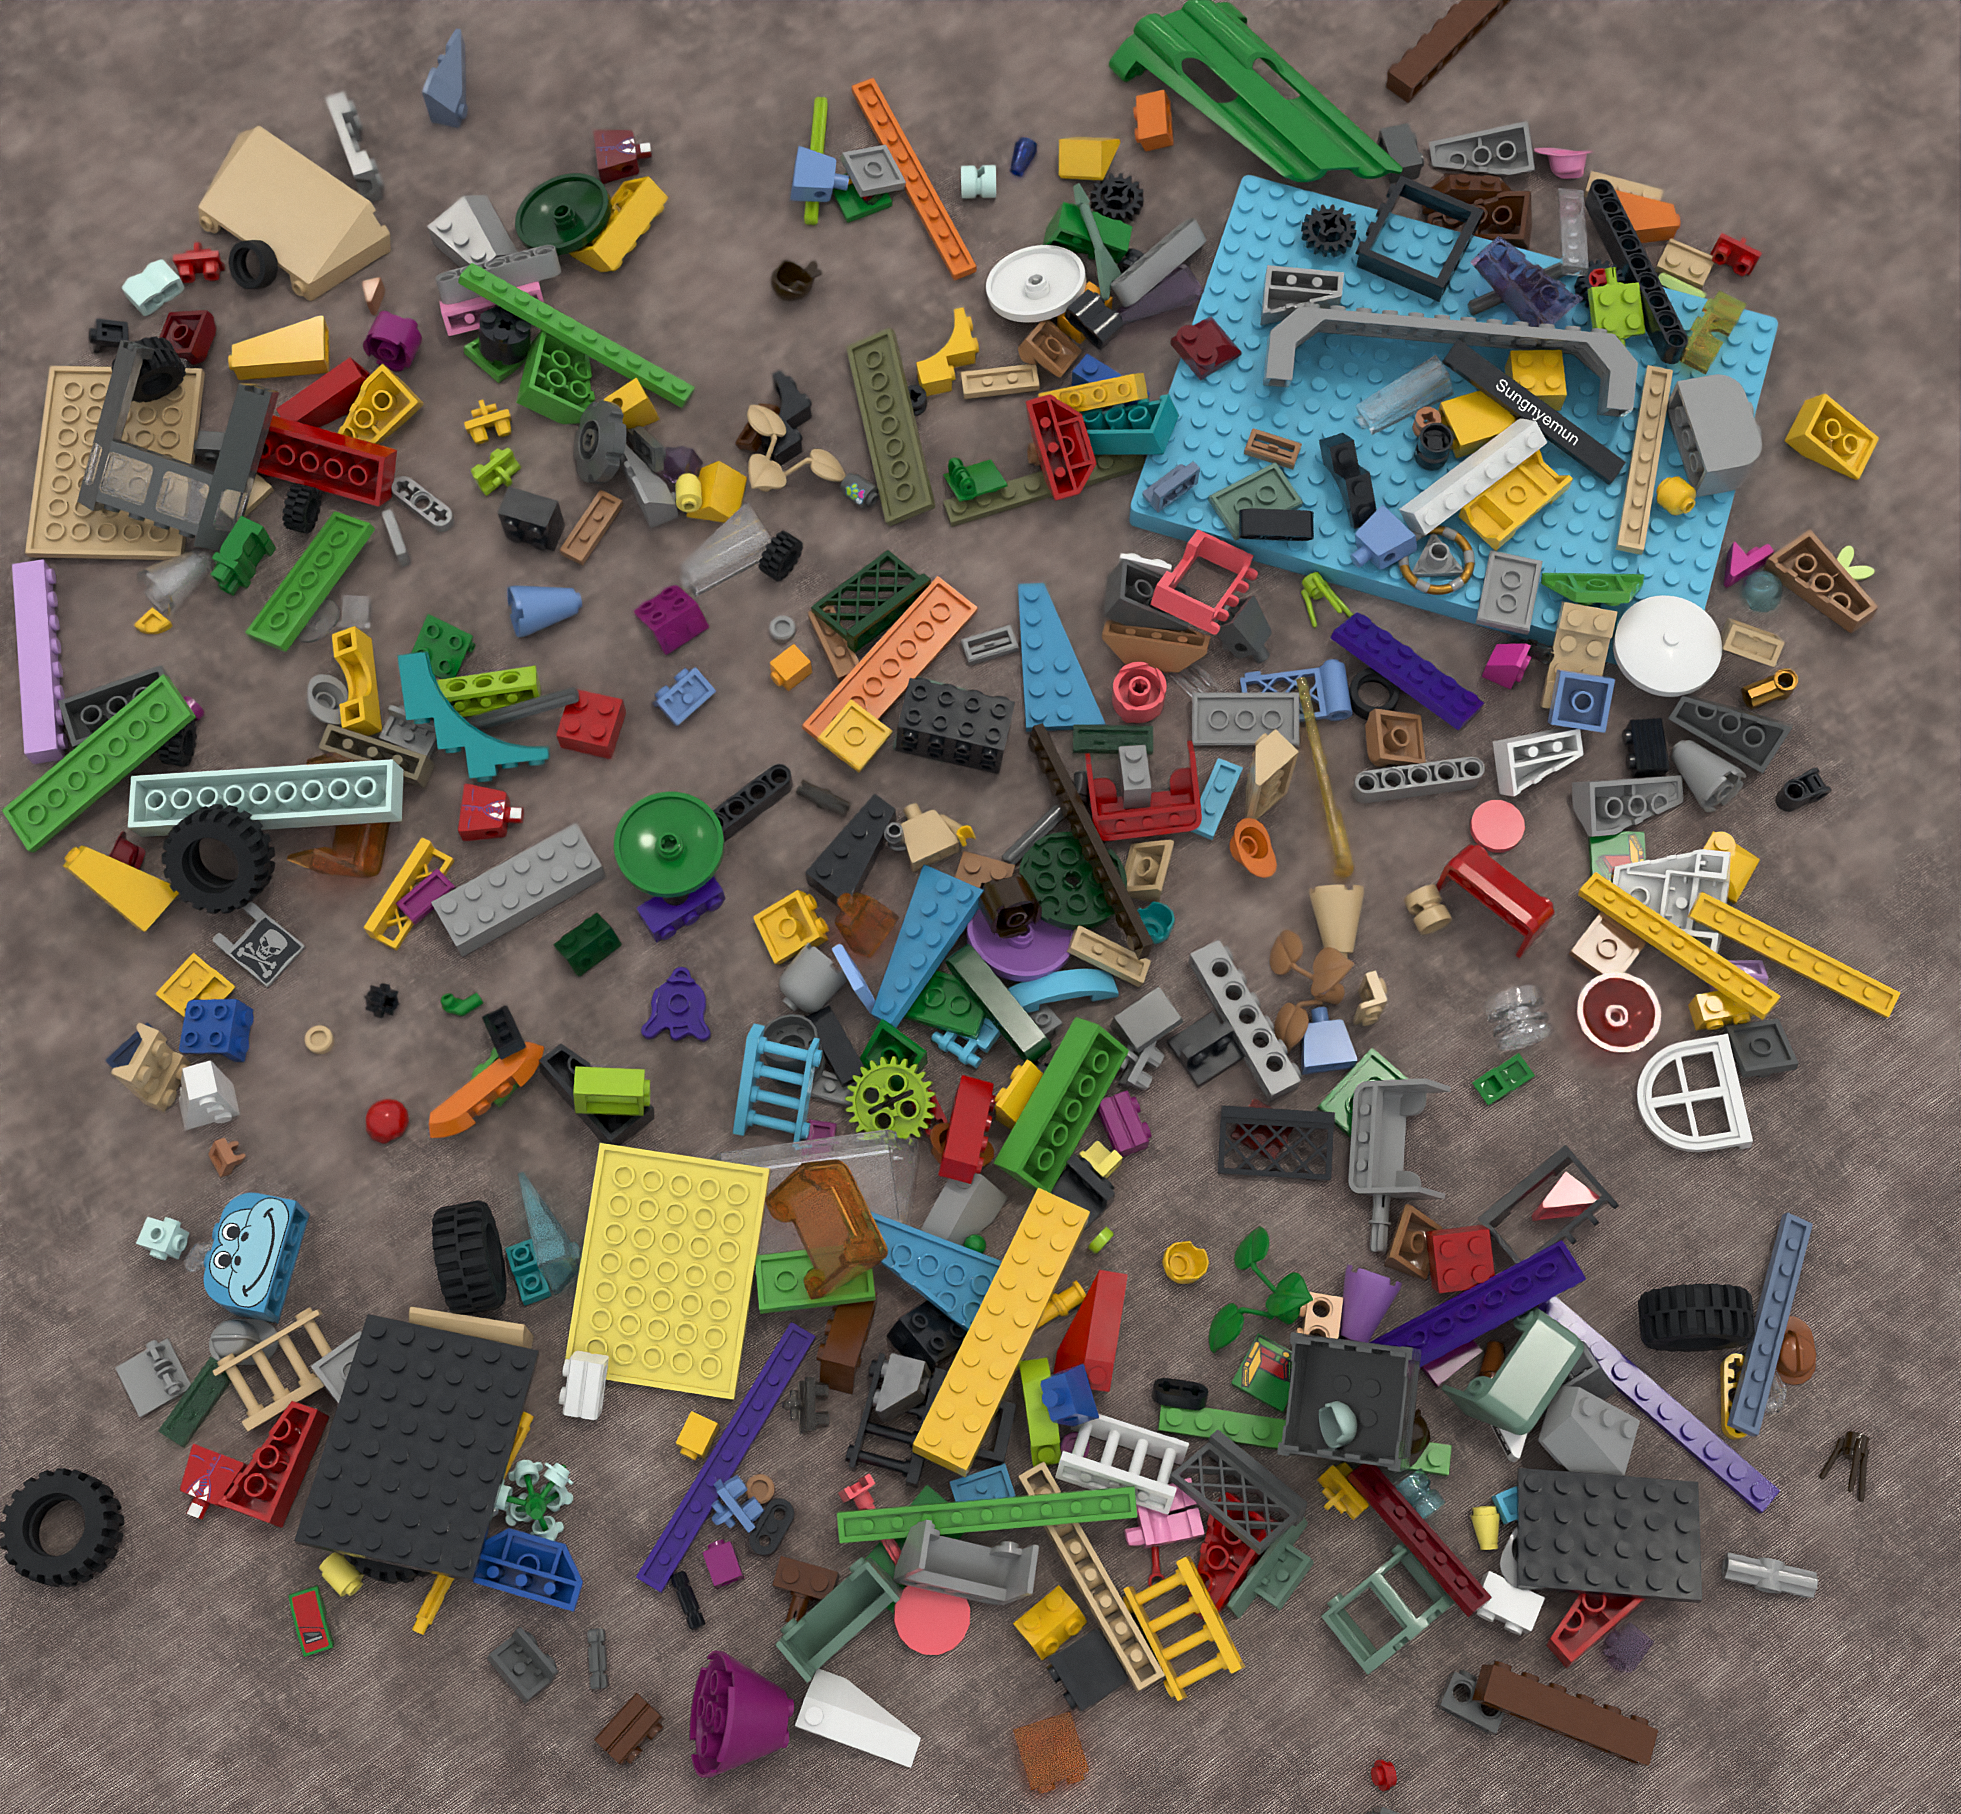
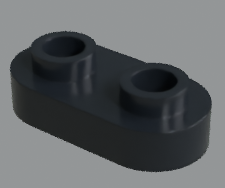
M778 1498L772 1500L766 1506L749 1539L750 1546L756 1554L769 1556L775 1553L795 1517V1512L790 1502ZM784 1510L785 1517L782 1520L775 1519L776 1511ZM763 1536L770 1537L771 1541L768 1546L760 1545V1539Z

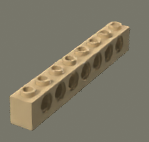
M1045 1462L1018 1476V1482L1026 1495L1061 1492ZM1069 1523L1043 1526L1116 1657L1126 1671L1135 1691L1138 1693L1163 1678L1165 1674L1080 1524Z

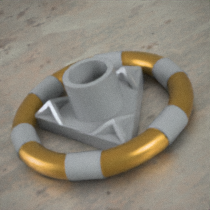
M1438 525L1426 535L1413 531L1416 535V541L1427 535H1431L1413 571L1409 567L1408 556L1398 561L1400 571L1405 580L1415 589L1433 595L1453 593L1463 587L1472 576L1475 566L1474 551L1467 539L1458 531ZM1437 535H1442L1455 541L1460 546L1464 556V570L1450 553L1449 547L1442 543ZM1459 576L1444 585H1432L1417 578Z

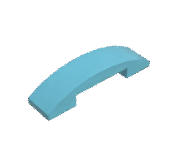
M1073 969L1053 972L1040 979L1021 982L1008 988L1009 992L1027 1013L1039 1011V1006L1043 1003L1090 996L1092 1001L1119 996L1112 974L1098 969Z

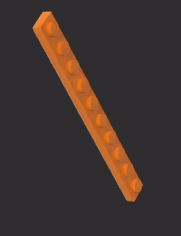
M874 77L852 85V93L880 145H886L906 181L904 189L953 280L955 281L977 272L975 262Z

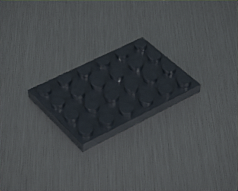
M1518 1468L1517 1588L1701 1603L1702 1577L1698 1482Z

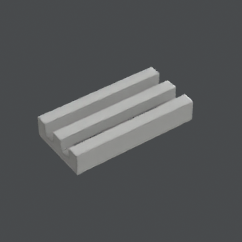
M390 509L383 511L382 515L398 560L402 567L410 565L411 560L394 513Z
M1011 625L961 639V646L964 649L969 666L1019 651ZM1007 634L1009 636L1000 640H993L990 642H986L983 645L969 648L970 645L1001 637Z

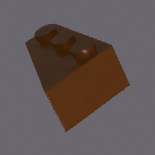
M875 1292L876 1300L833 1305L832 1311H835L834 1319H828L824 1333L828 1338L826 1344H820L816 1360L821 1361L820 1387L853 1395L857 1368H860L862 1362L861 1355L865 1342L868 1340L877 1306L878 1293Z

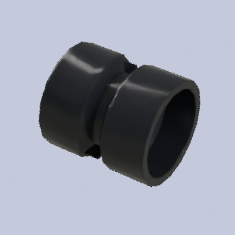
M1435 422L1423 427L1414 453L1415 460L1420 467L1426 470H1438L1445 465L1454 439L1453 433L1448 426Z

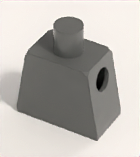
M1252 595L1239 600L1236 607H1229L1227 610L1229 618L1225 622H1218L1220 631L1216 635L1236 658L1241 659L1252 655L1257 663H1261L1270 656L1264 644L1272 632L1256 598Z

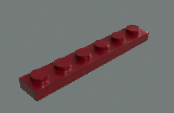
M1362 1464L1350 1473L1347 1479L1468 1618L1492 1598L1490 1594L1376 1465Z

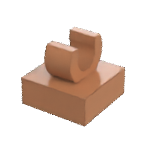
M225 1137L214 1141L208 1153L220 1177L230 1175L235 1165L241 1164L246 1157L244 1153L234 1155L232 1151L237 1149L239 1143L238 1141H232L228 1144Z

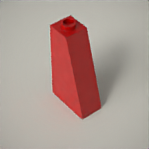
M349 357L280 405L276 410L282 418L320 428L349 414V409L357 399L363 382L371 373Z

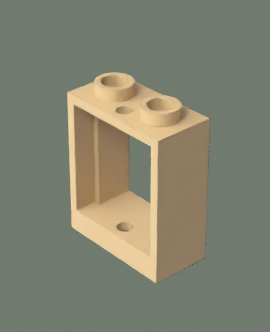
M1728 617L1720 634L1722 649L1775 667L1785 643L1777 634Z

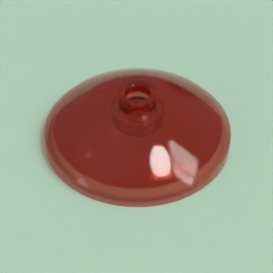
M1615 972L1600 975L1585 986L1577 1001L1576 1016L1582 1033L1593 1045L1609 1053L1627 1054L1642 1049L1654 1038L1660 1026L1661 1010L1656 995L1646 983L1635 976ZM1610 1015H1616L1619 1021L1613 1022L1610 1019Z

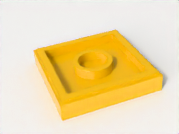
M850 700L821 733L817 741L860 773L889 739L893 731L853 700Z

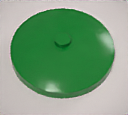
M660 792L639 800L625 812L618 823L614 836L615 858L624 877L635 888L657 897H679L698 890L714 876L724 854V835L716 814L702 800L682 792Z

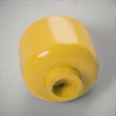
M1679 476L1668 477L1657 487V503L1674 516L1681 515L1682 513L1686 514L1694 508L1696 504V490Z

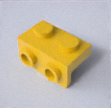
M1058 1585L1013 1624L1031 1645L1038 1657L1044 1660L1047 1656L1055 1653L1059 1646L1067 1639L1076 1635L1087 1623V1620L1080 1608Z

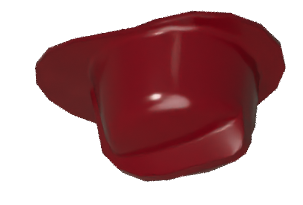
M122 831L108 856L139 870L146 852L143 848L126 839V832Z

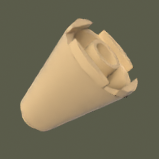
M1345 885L1317 886L1315 889L1310 888L1309 896L1323 947L1335 948L1348 958V954H1352L1354 950L1364 897V887L1353 885V890H1348Z

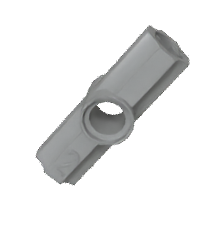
M1726 1553L1722 1562V1579L1752 1585L1754 1589L1774 1594H1781L1783 1592L1811 1599L1814 1598L1817 1590V1572L1786 1566L1784 1562L1776 1559L1761 1557L1755 1559L1744 1555Z

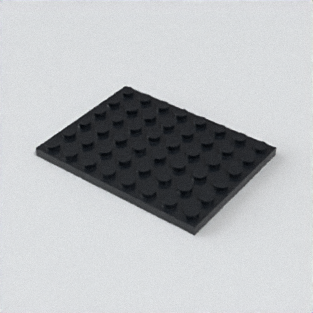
M368 1314L294 1540L295 1543L474 1582L538 1361L539 1350Z

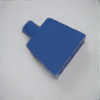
M1084 1364L1057 1372L1041 1381L1042 1401L1047 1406L1052 1422L1073 1427L1099 1418Z

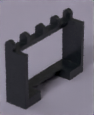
M1566 1145L1561 1147L1478 1217V1220L1490 1230V1234L1516 1264L1522 1260L1495 1230V1227L1512 1214L1510 1210L1552 1174L1557 1176L1572 1162L1602 1196L1532 1255L1563 1240L1565 1237L1572 1245L1575 1244L1577 1240L1570 1233L1584 1221L1589 1219L1596 1226L1599 1221L1593 1214L1602 1206L1609 1203L1614 1209L1619 1207L1618 1203Z

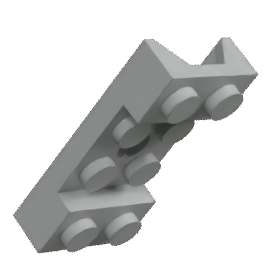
M344 92L325 97L360 194L370 202L383 199L380 189L384 188V184L375 159H369L366 150L361 151L358 142L362 141L359 131L363 130L353 100L347 101Z

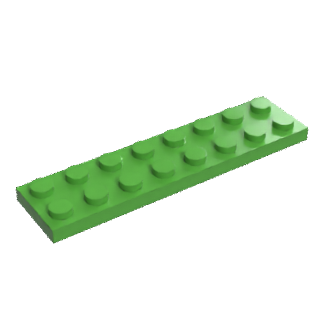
M162 674L2 809V812L29 852L35 853L196 717L171 679Z

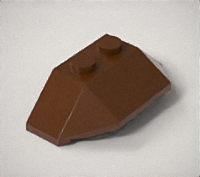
M1445 174L1430 187L1468 204H1473L1474 200L1481 198L1485 200L1495 197L1497 193L1512 191L1500 177L1491 175ZM1421 205L1423 214L1437 212Z

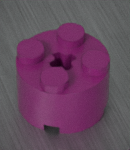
M381 311L375 318L363 342V349L369 357L372 354L377 358L376 363L378 365L384 364L392 371H403L404 367L408 369L411 366L421 346L422 336L417 329L418 324L415 320L402 318L388 311Z

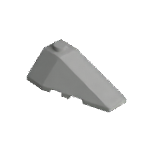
M1528 121L1429 142L1432 166L1435 168L1506 176L1535 171Z

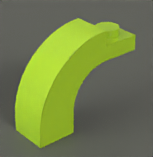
M1046 1357L1024 1360L1019 1364L1028 1424L1032 1465L1035 1467L1042 1462H1045L1046 1465L1057 1464L1061 1458L1058 1423H1054L1050 1419L1047 1406L1042 1401L1043 1392L1040 1385L1042 1380L1051 1376L1048 1359Z

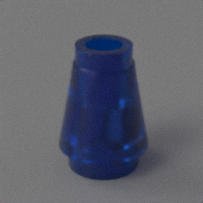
M1020 137L1015 142L1009 170L1013 175L1019 177L1024 175V172L1038 152L1035 141L1027 137Z

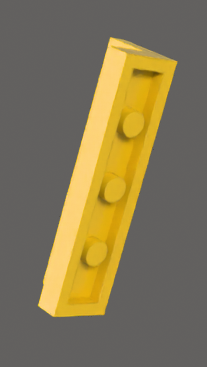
M422 837L363 927L369 937L397 951L414 924L407 916L400 918L399 908L396 903L413 889L416 882L424 880L432 873L429 872L427 865L433 856L444 861L440 868L444 875L449 871L454 863V859L435 849L431 841ZM398 924L400 932L394 941L382 936L387 927Z

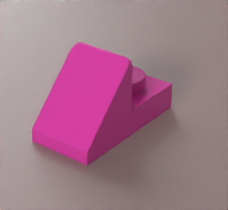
M1734 541L1727 553L1724 586L1729 588L1764 566L1768 558L1774 553L1772 547L1769 544L1760 549L1754 547L1745 554Z

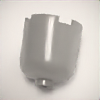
M807 943L779 978V988L785 996L782 1001L795 1012L799 1008L806 1013H814L819 1011L848 979L842 970L839 972L832 966L833 962L816 947H812L810 943Z

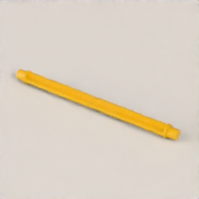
M524 1411L504 1479L531 1429L529 1426L534 1416ZM437 1575L431 1590L428 1592L415 1617L417 1620L412 1628L413 1631L424 1635L429 1624L432 1625L433 1619L454 1578Z

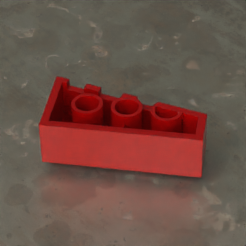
M291 1401L269 1431L270 1436L261 1448L258 1447L251 1456L253 1459L243 1473L240 1472L233 1481L235 1484L227 1495H223L218 1504L282 1528L330 1416L317 1409Z

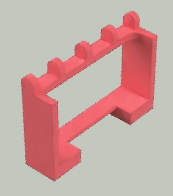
M1197 529L1187 543L1183 559L1172 573L1166 571L1157 583L1150 605L1216 635L1220 631V626L1214 621L1218 619L1225 622L1229 618L1228 611L1224 610L1226 604L1236 607L1239 603V598L1233 594L1236 590L1246 593L1249 589V584L1243 580L1247 578L1253 581L1258 576V572L1250 568L1254 555ZM1198 556L1238 574L1215 608L1174 590Z

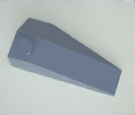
M456 28L446 44V54H440L437 59L438 67L431 68L423 87L422 95L432 123L459 128L462 119H465L467 116L468 106L466 104L465 42L461 29Z

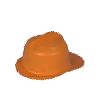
M1245 818L1239 821L1229 843L1231 855L1255 876L1262 878L1271 877L1276 871L1277 863L1266 828L1262 823L1253 818Z

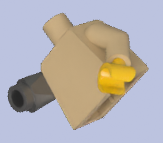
M917 803L904 808L903 812L908 819L901 824L896 822L890 823L884 831V837L891 849L895 851L906 850L912 872L922 869L924 864L929 866L958 853V839L963 847L967 845L965 841L967 838L976 839L971 826H962L944 814L939 815L936 810H930L922 814Z

